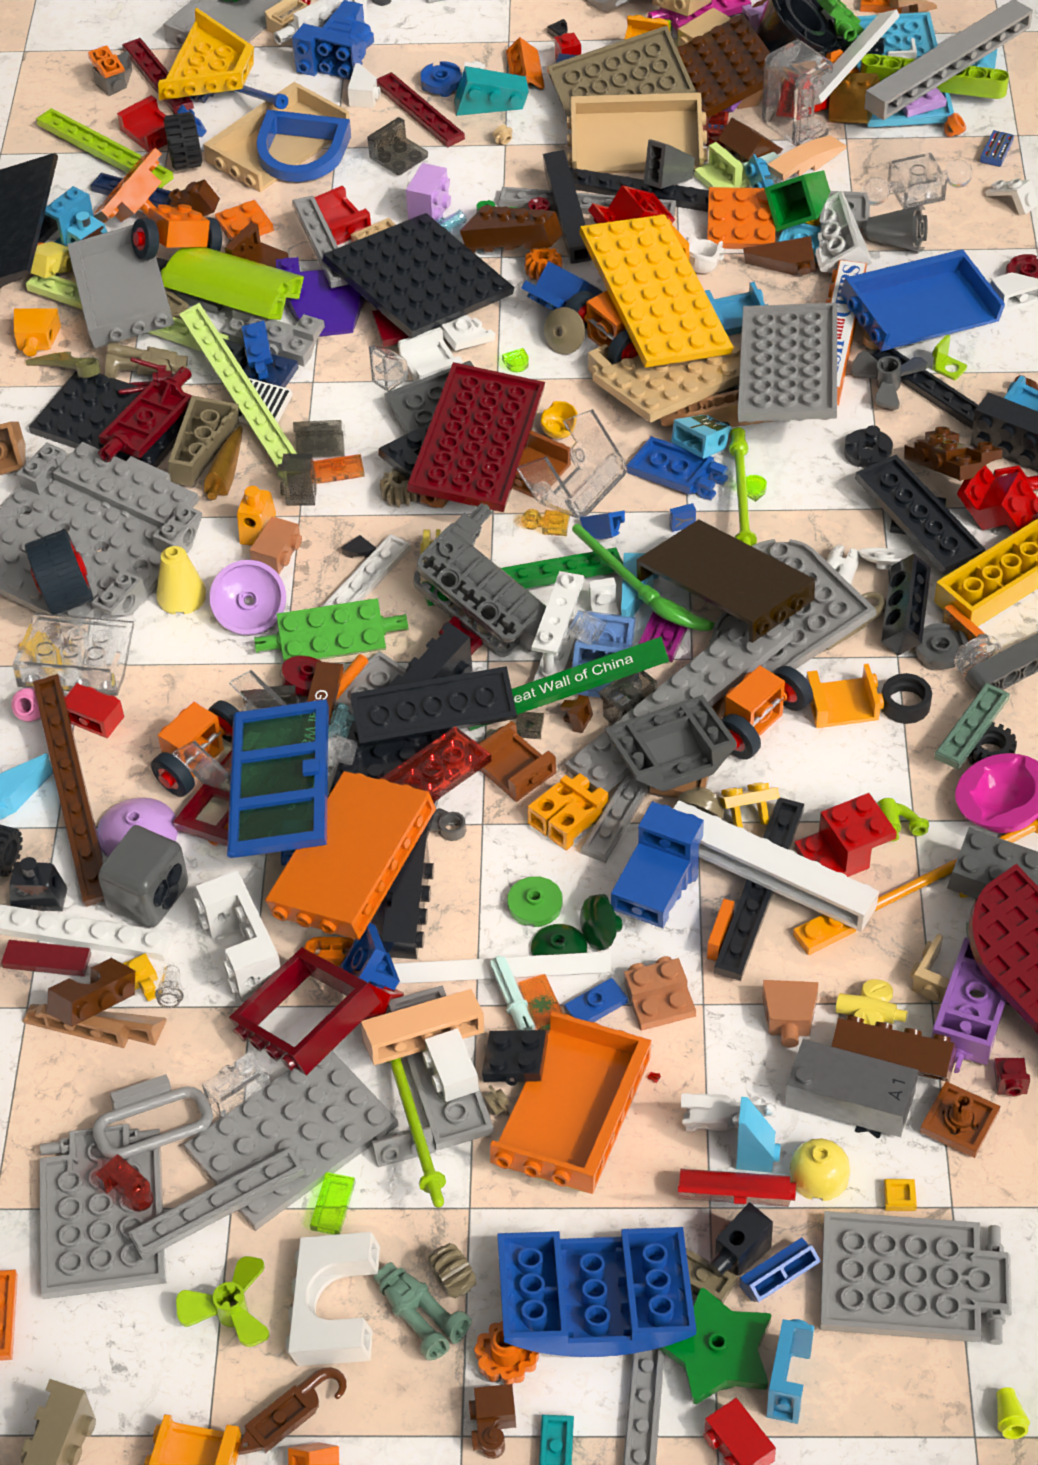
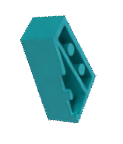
M465 66L454 98L456 116L522 110L529 93L526 77Z

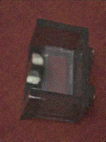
M645 671L613 681L598 692L603 701V717L611 724L620 721L627 712L657 690V681Z

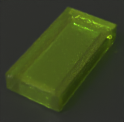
M326 1172L310 1222V1229L312 1231L333 1235L341 1234L356 1184L355 1177Z

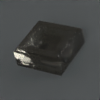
M523 712L518 714L516 720L517 734L522 738L541 739L544 713Z

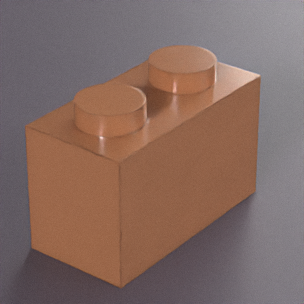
M272 516L249 550L251 560L267 564L279 575L284 566H288L292 554L296 549H299L302 543L299 524Z

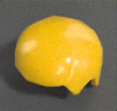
M554 401L547 410L543 411L540 426L544 433L553 439L567 438L576 428L578 412L573 405L566 401Z

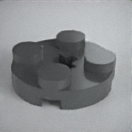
M944 623L931 624L924 628L922 644L915 647V653L918 659L923 662V666L928 670L959 667L963 665L967 655L968 640L959 629L958 632L951 629V625ZM937 644H942L943 647L947 648L940 649L937 647Z

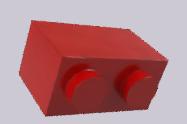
M76 683L65 697L71 724L108 739L125 717L121 700L113 695L101 693L93 687H86Z
M737 1397L705 1418L704 1438L713 1450L718 1449L723 1455L725 1465H770L775 1462L776 1447Z

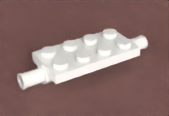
M319 0L293 13L294 21L288 23L287 27L273 33L275 41L281 45L292 39V36L303 23L322 28L344 0ZM348 0L363 4L364 20H367L368 0Z

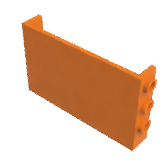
M344 771L328 797L327 845L295 850L265 899L272 916L280 921L288 920L295 922L305 928L313 927L321 929L327 934L335 933L360 940L436 810L430 793L406 784L399 785L385 779H374L366 777L361 773L354 774ZM314 821L307 832L314 831Z
M552 1011L542 1080L526 1081L499 1141L492 1140L490 1144V1163L496 1164L503 1169L509 1168L525 1173L529 1177H538L551 1181L558 1186H567L593 1194L650 1061L652 1040L629 1034L623 1030L605 1027L595 1022L581 1020L568 1014Z

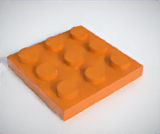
M709 187L707 240H711L717 245L720 241H723L722 248L743 249L774 243L775 224L764 188Z

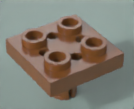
M945 1081L920 1127V1133L975 1158L994 1124L1001 1106ZM952 1130L953 1133H956L957 1131L958 1133L956 1135H953L950 1133V1131Z

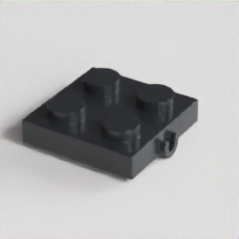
M547 1030L489 1031L482 1069L483 1082H506L510 1086H515L517 1082L541 1081L548 1042Z

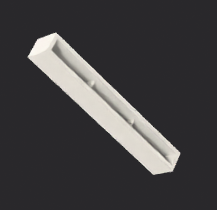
M678 801L673 808L704 819L703 838L699 844V857L861 932L877 907L879 891L867 884H862L843 873L824 867L817 861H811L792 850L780 847L766 838L758 837L747 832L742 827H736L723 821L718 816H712L699 810L693 805Z

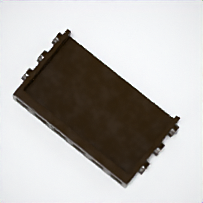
M700 519L636 559L637 578L641 582L655 573L748 623L749 641L752 643L811 603L815 597L814 578Z

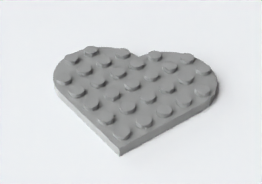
M775 539L752 545V547L815 579L814 600L780 624L792 632L793 640L761 665L768 671L773 673L781 666H790L794 669L799 668L877 615L876 609L809 545L790 539L789 542H776ZM727 612L722 613L713 626L714 631L710 645L741 620Z

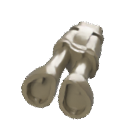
M109 342L108 354H106L105 376L116 379L119 371L122 370L137 371V375L145 376L153 375V372L158 371L131 362V357L157 365H166V370H170L172 374H175L181 366L187 368L188 356L178 355L174 351L150 346L147 347V350L124 346L117 342Z

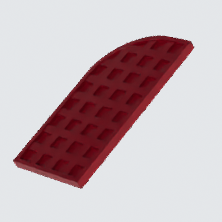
M1016 863L988 883L978 895L969 917V941L974 959L985 978L1038 1034V886Z

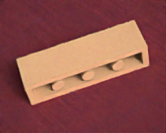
M472 989L372 1017L361 1022L362 1040L373 1065L426 1050L425 1039L457 1028L462 1039L484 1033L483 1011Z

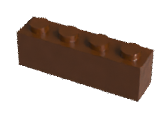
M848 1015L846 1019L838 1018L831 1047L917 1069L918 1076L950 1082L957 1047L955 1043L951 1042L950 1037L934 1034L933 1038L921 1036V1031L912 1028H904V1032L892 1030L893 1025L884 1022H876L875 1026L864 1023V1019Z

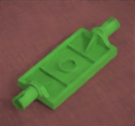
M817 0L834 17L836 33L843 36L848 42L853 41L857 35L859 36L865 30L859 24L861 20L842 1Z
M378 598L277 613L279 628L277 634L254 637L256 653L279 649L283 653L284 662L291 657L300 655L323 660L386 650L384 635L387 632L409 630L406 614L384 618L380 613Z

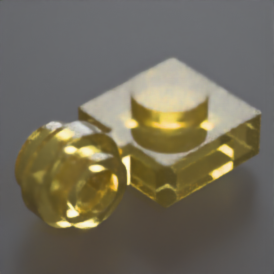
M528 509L523 513L521 521L524 527L529 530L542 527L543 535L567 536L570 512L545 510L544 517H541L537 510Z

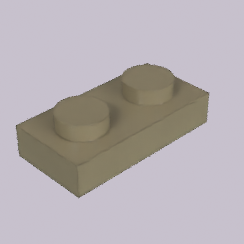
M686 1248L691 1290L699 1294L700 1289L705 1288L724 1303L737 1283V1276L728 1271L721 1277L715 1276L707 1266L709 1262L707 1259Z

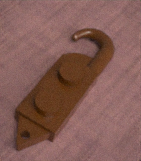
M325 1367L315 1371L298 1386L294 1385L244 1425L246 1431L238 1448L239 1455L263 1451L266 1454L312 1417L319 1408V1398L315 1388L326 1379H334L338 1382L339 1388L334 1397L335 1399H340L347 1388V1380L344 1374L336 1368Z

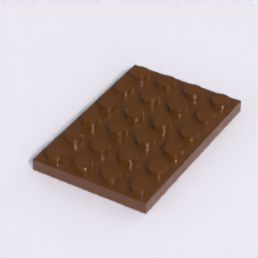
M743 13L732 17L722 25L713 27L711 31L703 34V36H696L692 41L677 47L696 93H701L702 110L706 112L707 118L785 77L783 70Z

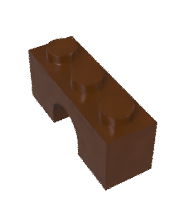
M113 958L107 959L91 967L90 984L78 983L68 978L48 988L47 1013L72 1027L134 996L136 971Z

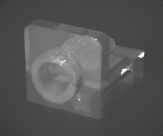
M332 735L328 746V776L332 775L334 767H338L339 763L353 764L358 745L356 741Z

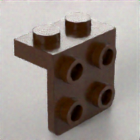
M250 222L225 247V253L274 268H277L276 259L289 258L287 252L262 243L260 241L258 224Z

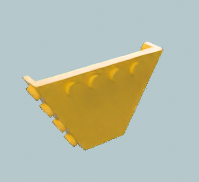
M196 8L195 22L167 78L158 82L159 100L242 89L254 65V46Z

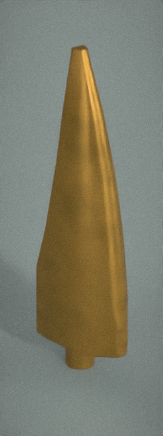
M239 426L225 441L208 471L204 481V493H208L207 497L210 500H216L218 495L228 496L235 476L242 439V426Z

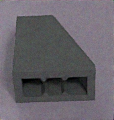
M649 139L644 183L662 189L693 179L695 157L669 144Z

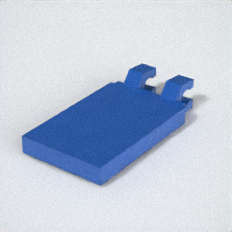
M652 436L626 466L627 473L687 494H695L697 492L701 498L712 500L716 495V491L713 490L715 483L724 485L728 480V475H725L728 470L727 466L715 462L714 457L709 456L703 459L676 444Z

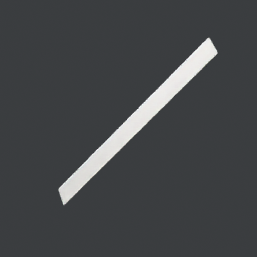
M610 952L505 957L513 977L611 972ZM494 958L394 964L400 980L399 984L495 979L490 966V961Z

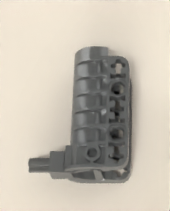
M481 503L470 516L463 513L455 523L445 528L424 550L417 561V571L414 574L413 584L420 593L449 617H458L461 626L479 636L482 644L499 657L509 656L519 645L530 652L546 605L474 547L476 539L480 536L481 525L493 513L488 505ZM420 576H422L425 580H427L431 585L435 587L433 593L431 592V585H429L426 582L424 584L420 583ZM440 591L450 600H440L437 593ZM453 604H456L460 609H462L465 613H467L471 618L474 619L473 625L469 624L471 622V618H469L467 615H463L462 617L459 615L460 610L455 605L453 609H451L450 607ZM477 624L484 627L488 633H480L477 630ZM494 636L499 641L508 643V649L505 647L499 649V642L495 638H493L492 642L489 639Z

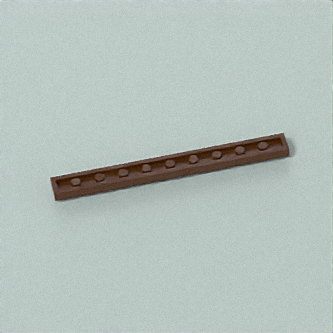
M56 674L33 681L80 891L83 903L88 907L105 901L99 882V872L104 860L62 682L59 675Z

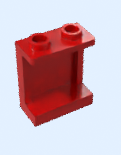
M150 95L117 113L120 130L147 152L154 148L158 150L168 144L164 126V118L167 115L158 109L157 99L154 96Z
M339 186L314 197L337 245L351 240V234L371 226L370 212L366 208L359 211L347 199L344 186Z

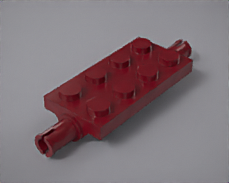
M181 366L172 377H167L161 384L152 381L99 435V441L104 445L98 451L99 457L103 461L110 462L119 451L141 458L187 410L192 395L185 393L181 387L192 377L190 370Z

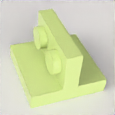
M717 142L709 145V163L694 169V177L708 189L709 187L745 188L751 185L742 163Z

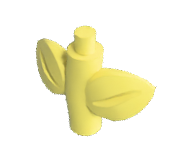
M880 979L866 981L862 985L861 995L839 993L836 1003V1013L854 1015L864 1019L865 1024L874 1026L876 1022L894 1024L895 1020L906 1022L908 1011L897 1009V1004L889 1003L893 997V988L888 982Z

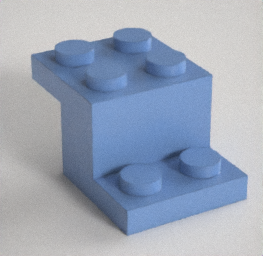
M583 611L581 635L575 642L572 668L632 647L636 617ZM625 677L578 693V695L621 701Z

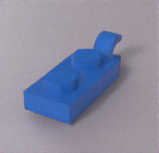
M264 321L242 326V332L250 369H256L259 380L269 378L267 364L273 363L266 324Z

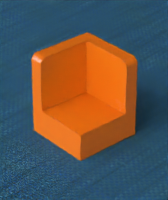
M315 1442L288 1448V1465H339V1446Z

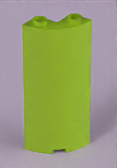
M182 247L171 257L166 267L161 271L164 287L275 320L282 319L286 297L299 299L304 276L206 247Z

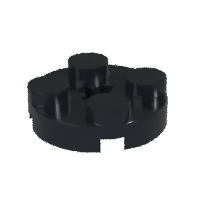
M871 425L865 429L856 430L845 437L844 455L853 466L859 467L860 464L868 467L892 455L893 442L887 434L880 431L878 426Z

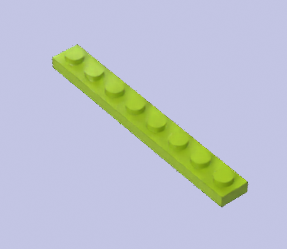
M50 108L36 118L38 126L126 173L142 157V155L53 108ZM159 164L152 171L162 182L158 188L164 187L174 179L173 172Z

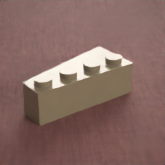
M192 395L168 461V473L170 474L171 482L191 487L194 485L238 426L239 404Z
M49 1379L45 1390L50 1392V1396L46 1406H39L34 1417L37 1420L35 1434L33 1438L25 1439L21 1449L22 1465H77L82 1455V1445L86 1436H91L94 1431L96 1418L85 1390Z

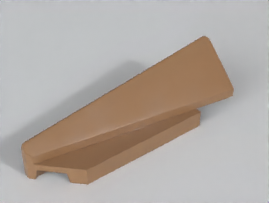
M31 1004L22 1020L25 1024L120 1048H125L129 1039L155 1046L167 1021L165 1017L102 1011L70 1027L48 1014L47 1004Z

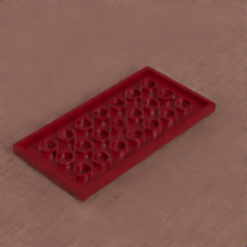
M453 362L410 476L407 491L476 507L482 503L483 505H488L490 510L504 512L541 402L545 382Z

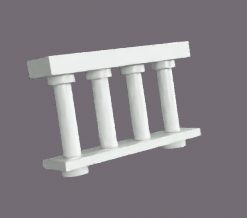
M559 571L532 644V651L543 653L534 681L567 670L575 642L581 631L583 611H585L574 608L584 582L583 575Z

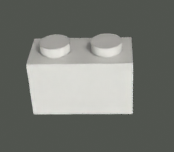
M458 1028L425 1039L426 1051L422 1052L423 1060L427 1069H433L435 1075L431 1077L437 1093L442 1092L445 1102L479 1091L478 1075Z

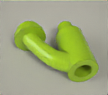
M883 798L877 802L880 809L897 831L896 839L891 842L899 839L898 833L901 831L899 815L910 822L908 827L913 835L923 836L928 832L929 821L925 818H920L907 806L896 803L893 798Z

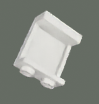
M436 328L414 338L409 337L398 342L400 360L414 382L451 368L453 362L463 363L460 356L454 357L444 342L441 328Z

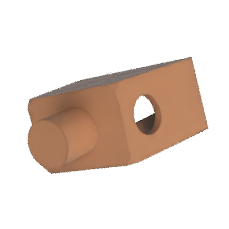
M763 980L762 1001L768 1033L780 1035L781 1044L784 1047H796L799 1044V1036L807 1037L810 1035L817 1004L819 982Z

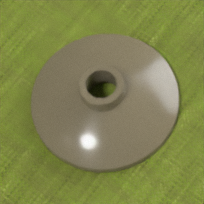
M561 307L553 310L547 317L544 325V335L550 348L559 354H571L582 345L585 337V326L581 316L575 310Z

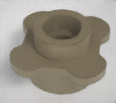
M489 1085L488 1087L491 1091L484 1095L494 1113L499 1115L505 1111L507 1115L510 1114L506 1108L510 1102L500 1088L496 1091L492 1085Z

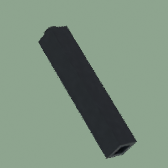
M565 151L543 154L544 171L563 233L570 264L590 261L592 258L579 234L580 227L586 224Z

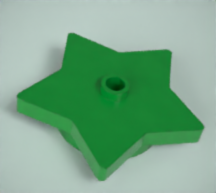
M701 1288L693 1306L696 1335L658 1348L683 1367L693 1404L700 1403L719 1390H727L735 1386L766 1390L768 1388V1379L758 1349L771 1324L772 1315L770 1313L731 1311L708 1290Z

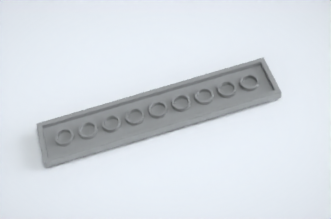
M742 620L739 621L613 725L701 695L705 697L710 706H713L732 687L735 688L741 683L748 672H753L759 665L764 664L792 641V632L779 624L766 635L752 643L749 641V624ZM605 731L565 763L567 771L574 776L581 773L587 777L590 782L589 787L593 790L601 787L608 792L631 773Z

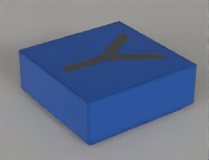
M693 503L670 509L669 526L672 532L683 530L696 521V508Z

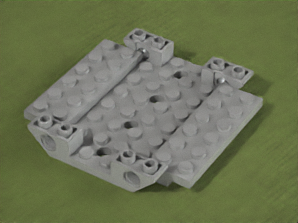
M46 442L17 472L20 488L0 507V595L80 633L91 620L98 622L105 613L112 616L132 615L157 588L160 558L163 550L171 546L182 547L186 553L191 550L200 525L202 512L193 508L199 502L197 493L115 456L110 462L103 461L98 455L100 449L84 442L65 459L66 450ZM96 494L134 511L136 517L130 515L127 518L120 514L121 510L113 506L109 509L101 506L102 501L97 500ZM25 512H30L29 515H22V516H20L21 514H23V513H25ZM65 529L69 530L68 534L76 551L80 552L88 572L87 579L94 599L91 602L53 615L33 580L30 571L31 566L25 551V544ZM101 548H107L106 551L97 552ZM141 566L147 567L146 569H141L139 571L136 570Z

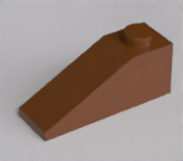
M811 236L743 248L746 264L791 275H806L816 271Z

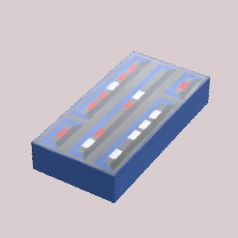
M993 130L980 156V162L1001 167L1014 141V135Z

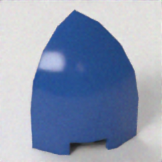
M625 510L579 518L582 527L595 539H608L620 533L618 530L620 524L625 522Z

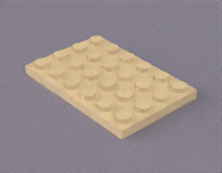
M732 344L734 347L732 354L646 368L638 354L634 358H625L612 366H607L594 372L593 382L648 422H653L739 384L741 349Z

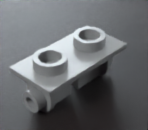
M421 1125L430 1154L436 1152L431 1127ZM410 1130L403 1131L401 1135L395 1133L383 1137L377 1136V1140L371 1141L378 1167L418 1157Z

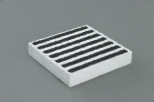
M249 378L278 423L293 395L292 390ZM239 410V422L249 425Z

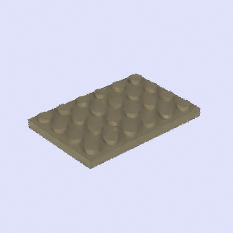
M667 26L547 66L548 74L566 117L571 116V96L696 93Z

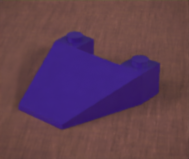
M298 257L276 259L277 269L304 276L299 299L286 297L285 301L297 322L303 315L324 320L325 328L319 337L354 332L365 301L361 294L349 284L331 288L322 269L300 272Z

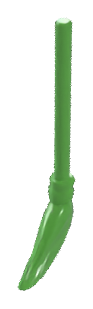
M575 524L572 527V532L638 592V599L651 606L657 615L674 624L699 631H710L713 629L714 622L690 612L672 600L661 597L658 591L650 585H644L580 524Z

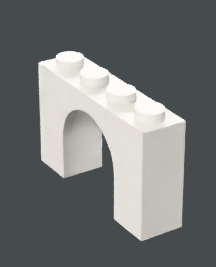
M372 1232L300 1238V1247L295 1253L297 1274L296 1278L292 1281L294 1302L293 1306L289 1309L291 1330L290 1335L286 1337L287 1354L292 1357L298 1366L370 1361L373 1331L365 1319H322L316 1315V1305L322 1291L333 1281L349 1276L378 1274L380 1245Z

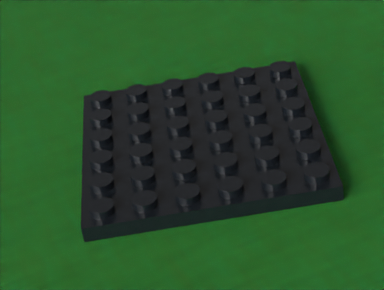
M427 213L324 253L322 259L328 267L410 338H414L513 295L515 289L511 283Z

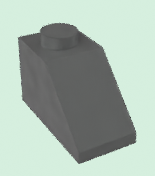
M128 51L117 55L125 72L104 78L95 67H92L96 86L108 96L127 88L132 73V64Z

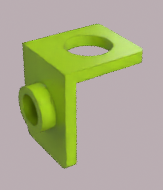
M947 334L935 346L932 352V357H934L932 370L952 380H957L966 371L967 364L948 356L951 336ZM955 365L958 367V370L956 372H949L945 367Z

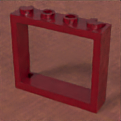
M301 947L229 1016V1019L235 1026L233 1032L239 1035L243 1042L248 1040L258 1051L265 1050L274 1061L277 1062L280 1059L289 1070L292 1071L295 1068L307 1076L381 1002L368 982ZM309 976L346 995L295 1047L258 1026Z

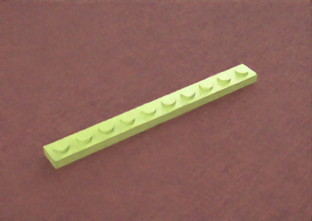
M34 274L26 283L27 290L83 310L75 282L57 276L43 278ZM173 317L175 325L148 332L202 352L181 319ZM219 333L222 338L229 340V336Z
M198 303L180 313L182 321L234 402L239 404V410L284 480L306 469L304 463L201 304Z

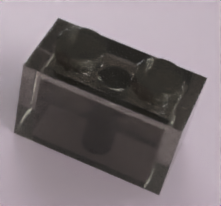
M283 454L282 464H278L277 473L278 479H282L280 482V494L285 496L286 506H315L317 483L313 454Z

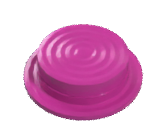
M1006 753L993 755L973 764L961 776L955 791L956 803L961 814L971 823L996 833L1015 832L1032 824L1038 818V761L1029 756Z

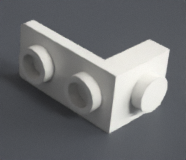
M1020 178L1006 182L998 180L992 183V187L985 192L987 197L1012 195L1019 215H1026L1038 205V199L1031 180H1021Z

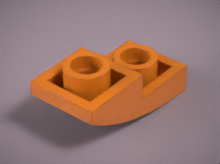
M107 45L88 52L90 61L104 78L125 72L117 55H113Z

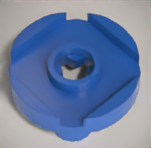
M441 61L440 65L433 66V63L428 64L421 71L422 90L440 94L442 97L452 95V92L458 89L462 76L459 66L447 61Z

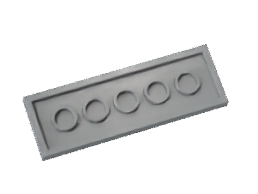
M442 985L392 999L388 1007L390 1012L445 997L446 993ZM424 1051L405 1056L428 1125L432 1129L433 1140L437 1150L494 1134V1127L480 1088L477 1092L445 1102L442 1092L437 1093L434 1088L431 1076L435 1074L432 1068L427 1069L422 1056Z

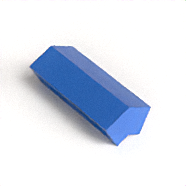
M801 1237L741 1276L740 1288L751 1301L760 1302L821 1261L813 1246L807 1244Z

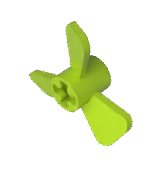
M251 1256L240 1258L236 1264L232 1282L220 1284L214 1290L213 1295L189 1290L179 1292L176 1297V1307L180 1324L184 1327H190L217 1315L222 1325L235 1327L238 1339L245 1347H253L268 1340L270 1336L268 1328L248 1313L244 1295L245 1291L264 1271V1261L261 1258ZM231 1302L237 1303L236 1305L230 1307Z

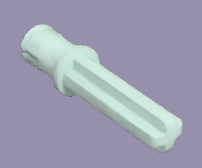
M496 956L490 961V966L506 1001L507 1013L512 1015L517 1030H524L525 1028L526 1030H535L536 1026L527 1009L528 1002L522 998L506 958Z

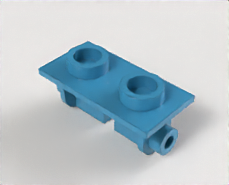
M753 154L744 167L752 188H765L774 185L772 179H765L771 176L766 161L762 158H757L756 154Z

